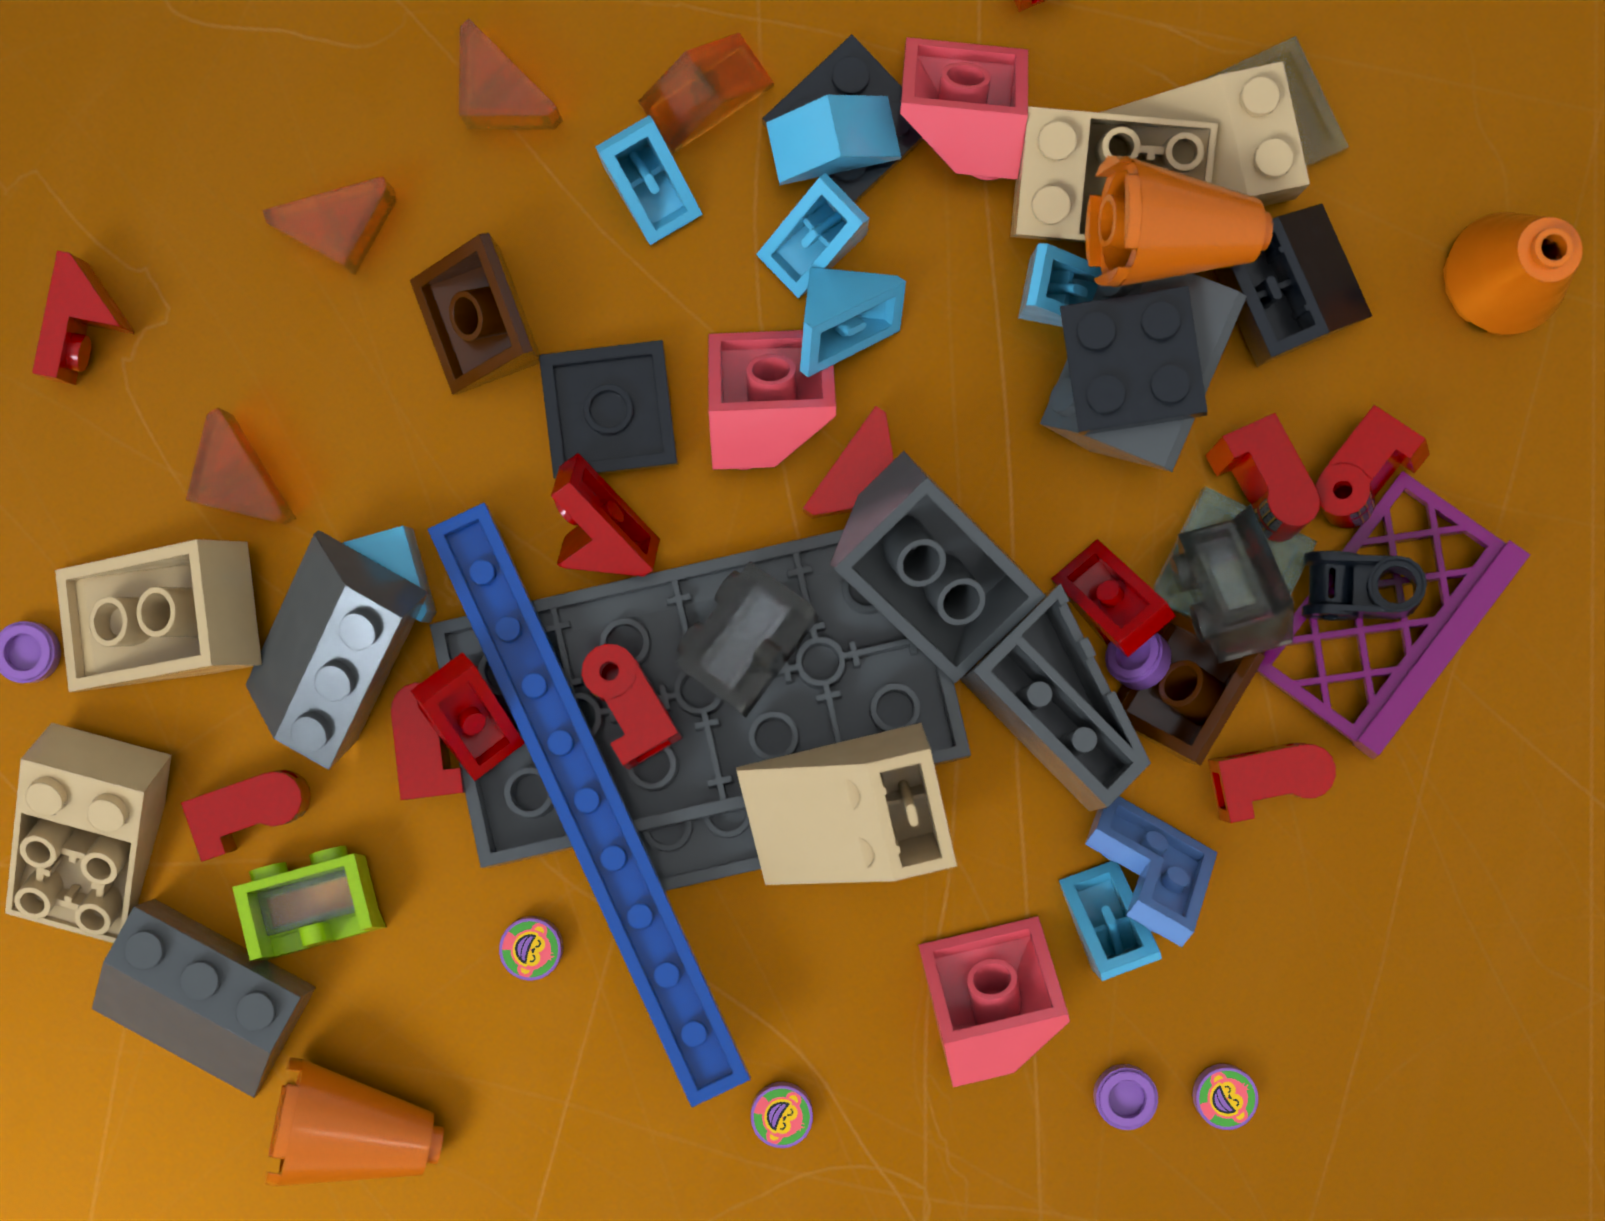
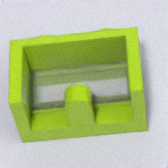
M338 846L310 854V866L288 871L286 862L249 871L251 882L232 887L249 960H270L386 928L378 909L366 856L355 853L348 855L346 846Z

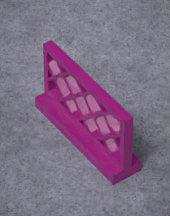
M1404 471L1401 472L1376 505L1371 517L1360 526L1342 551L1357 553L1360 548L1387 545L1388 556H1397L1395 543L1430 538L1436 572L1426 573L1425 576L1426 582L1438 581L1442 605L1440 610L1434 617L1408 620V617L1399 619V622L1363 626V620L1356 619L1354 620L1355 628L1319 633L1318 621L1309 619L1311 634L1294 636L1307 619L1301 616L1302 606L1308 604L1307 596L1263 654L1265 658L1256 671L1351 740L1353 746L1371 759L1380 755L1530 556L1529 553L1509 540L1505 543ZM1403 491L1425 506L1429 529L1394 534L1390 508ZM1436 514L1452 526L1438 528ZM1382 520L1385 536L1368 538ZM1464 533L1485 548L1472 567L1445 571L1440 537ZM1392 573L1391 579L1379 580L1378 589L1393 587L1396 604L1405 602L1403 586L1412 585L1408 578L1401 577V574ZM1329 574L1328 596H1334V587H1331L1334 583L1333 574ZM1464 577L1452 594L1449 595L1447 579ZM1427 626L1412 645L1410 629ZM1400 630L1405 656L1397 666L1371 670L1365 635ZM1356 636L1362 671L1326 676L1321 641ZM1312 642L1318 677L1292 680L1272 666V664L1286 646ZM1389 676L1378 692L1374 694L1372 678ZM1363 679L1367 706L1353 724L1331 709L1328 684ZM1319 685L1322 701L1303 687Z

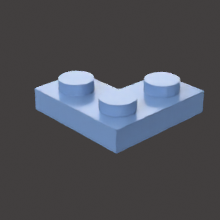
M1119 796L1108 808L1097 810L1085 845L1098 851L1110 861L1116 862L1139 875L1126 916L1144 925L1148 930L1182 947L1195 931L1218 852Z

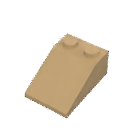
M1283 61L1220 74L1099 112L1218 123L1212 184L1258 198L1263 203V206L1295 200L1310 185Z
M196 539L55 570L69 692L214 674L262 665L248 542Z

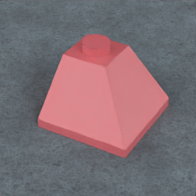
M906 37L900 114L956 174L972 175L982 180H995L998 178L1018 180L1028 118V49Z
M803 330L708 334V412L713 470H747L776 467L836 417L833 365L810 377L800 372Z
M1039 916L918 945L953 1087L1015 1073L1070 1022Z

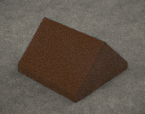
M489 233L477 235L410 280L452 395L463 393L540 364V353L503 254Z
M1172 610L1176 617L1157 632L1167 641L1171 649V664L1168 672L1159 683L1148 689L1133 690L1122 684L1117 692V696L1136 733L1181 760L1201 766L1265 656L1255 649Z

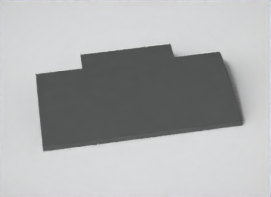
M844 529L647 574L644 577H633L532 601L665 891L761 869L736 767L922 723L931 748L934 766L967 759L971 756L954 682L831 566V560ZM463 616L430 624L439 669L463 652L475 665L522 738L468 617ZM603 644H617L627 649L635 658L683 737L630 770L621 764L610 743L625 735L607 703L592 694L585 686L582 678V664L587 654L595 647ZM523 744L476 781L470 777L459 762V767H462L464 790L481 868H492L573 849L526 744Z

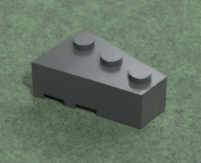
M1060 583L1046 592V597L960 680L1090 812L1108 808L1151 762L1116 692H1111L1094 658L1097 654L1088 637L1084 638L1067 604L1069 599Z

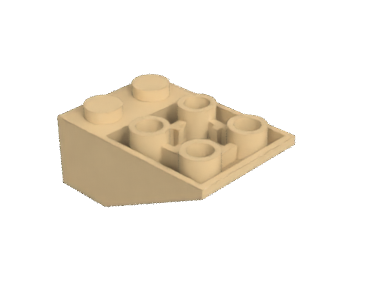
M1028 106V118L1019 175L1015 183L1010 237L1086 243L1085 227L1090 194L1102 195L1107 177L1095 176L1099 166L1107 156H1129L1212 183L1218 123Z
M51 723L23 755L20 762L5 914L114 943L130 912L139 901L165 807L172 755Z
M922 723L736 767L765 885L891 882L957 866L931 748Z

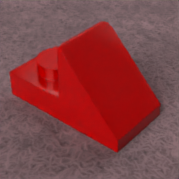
M57 250L32 373L51 381L76 385L78 372H83L86 369L90 359L91 339L86 335L88 326L134 334V330L90 265L71 253Z
M579 453L560 465L551 497L554 499L555 505L562 517L570 524L578 526L564 537L557 565L566 569L642 577L653 571L660 538Z
M1098 539L1051 578L1055 586L1061 583L1069 602L1107 646L1111 641L1127 657L1176 617L1169 604Z
M463 652L411 690V693L418 702L417 706L420 712L474 781L525 744L475 665Z

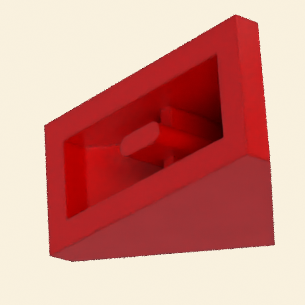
M877 406L874 407L803 507V512L809 517L815 519L851 513L858 495L894 461L887 416L883 410Z

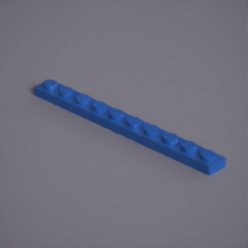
M482 503L428 528L427 530L691 1108L749 1081L751 1076L488 506Z

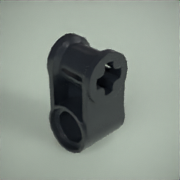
M1344 551L1307 552L1304 554L1303 564L1309 567L1308 604L1302 606L1301 616L1308 619L1328 621L1404 619L1414 613L1420 605L1427 587L1426 576L1418 563L1408 557L1399 555H1360ZM1329 574L1334 575V598L1332 599L1328 596ZM1387 574H1401L1411 582L1413 596L1403 603L1388 602L1381 596L1378 590L1379 580Z

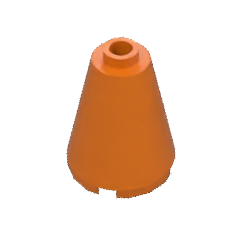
M1107 156L1098 168L1095 177L1107 178L1102 195L1090 194L1085 227L1088 266L1100 267L1102 275L1094 278L1097 285L1120 287L1254 262L1259 257L1261 251H1265L1270 245L1273 234L1272 217L1269 212H1265L1263 203L1258 198L1129 156Z
M1499 212L1484 216L1464 228L1456 238L1449 256L1446 258L1443 269L1446 295L1460 317L1468 323L1472 322L1476 326L1487 330L1488 333L1498 336L1525 333L1546 322L1561 305L1581 262L1583 253L1581 238L1571 224L1559 218L1516 212Z
M289 1058L286 1070L298 1072L295 1085L288 1083L286 1086L282 1085L268 1154L272 1158L280 1159L278 1173L266 1171L264 1185L280 1187L422 1176L427 1163L437 1165L443 1143L444 1127L434 1125V1112L304 1059Z

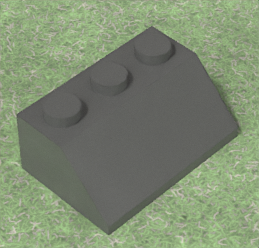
M1194 273L1120 287L1098 285L1092 301L1188 286L1206 394L1247 296L1235 289ZM1067 359L1059 380L1050 394L1049 403L1040 424L1088 451L1172 472L1195 418L1079 436Z
M905 451L891 462L858 495L830 563L835 571L954 683L961 679L1046 597L1021 567Z
M318 530L314 533L261 649L262 665L253 667L245 684L273 738L329 770L357 742L429 592L322 531Z
M152 899L134 906L103 962L92 1009L255 1098L316 987L268 960L250 961L246 948L162 902Z

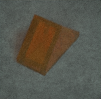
M468 18L460 26L459 116L468 129H555L563 122L557 106Z
M736 33L685 51L640 98L638 103L644 113L652 117L666 145L674 154L772 88L774 82L741 34Z
M384 176L265 209L263 214L266 223L279 234L356 275L397 202V197L391 184Z
M216 408L208 413L186 501L285 525L296 519L234 415L220 408Z

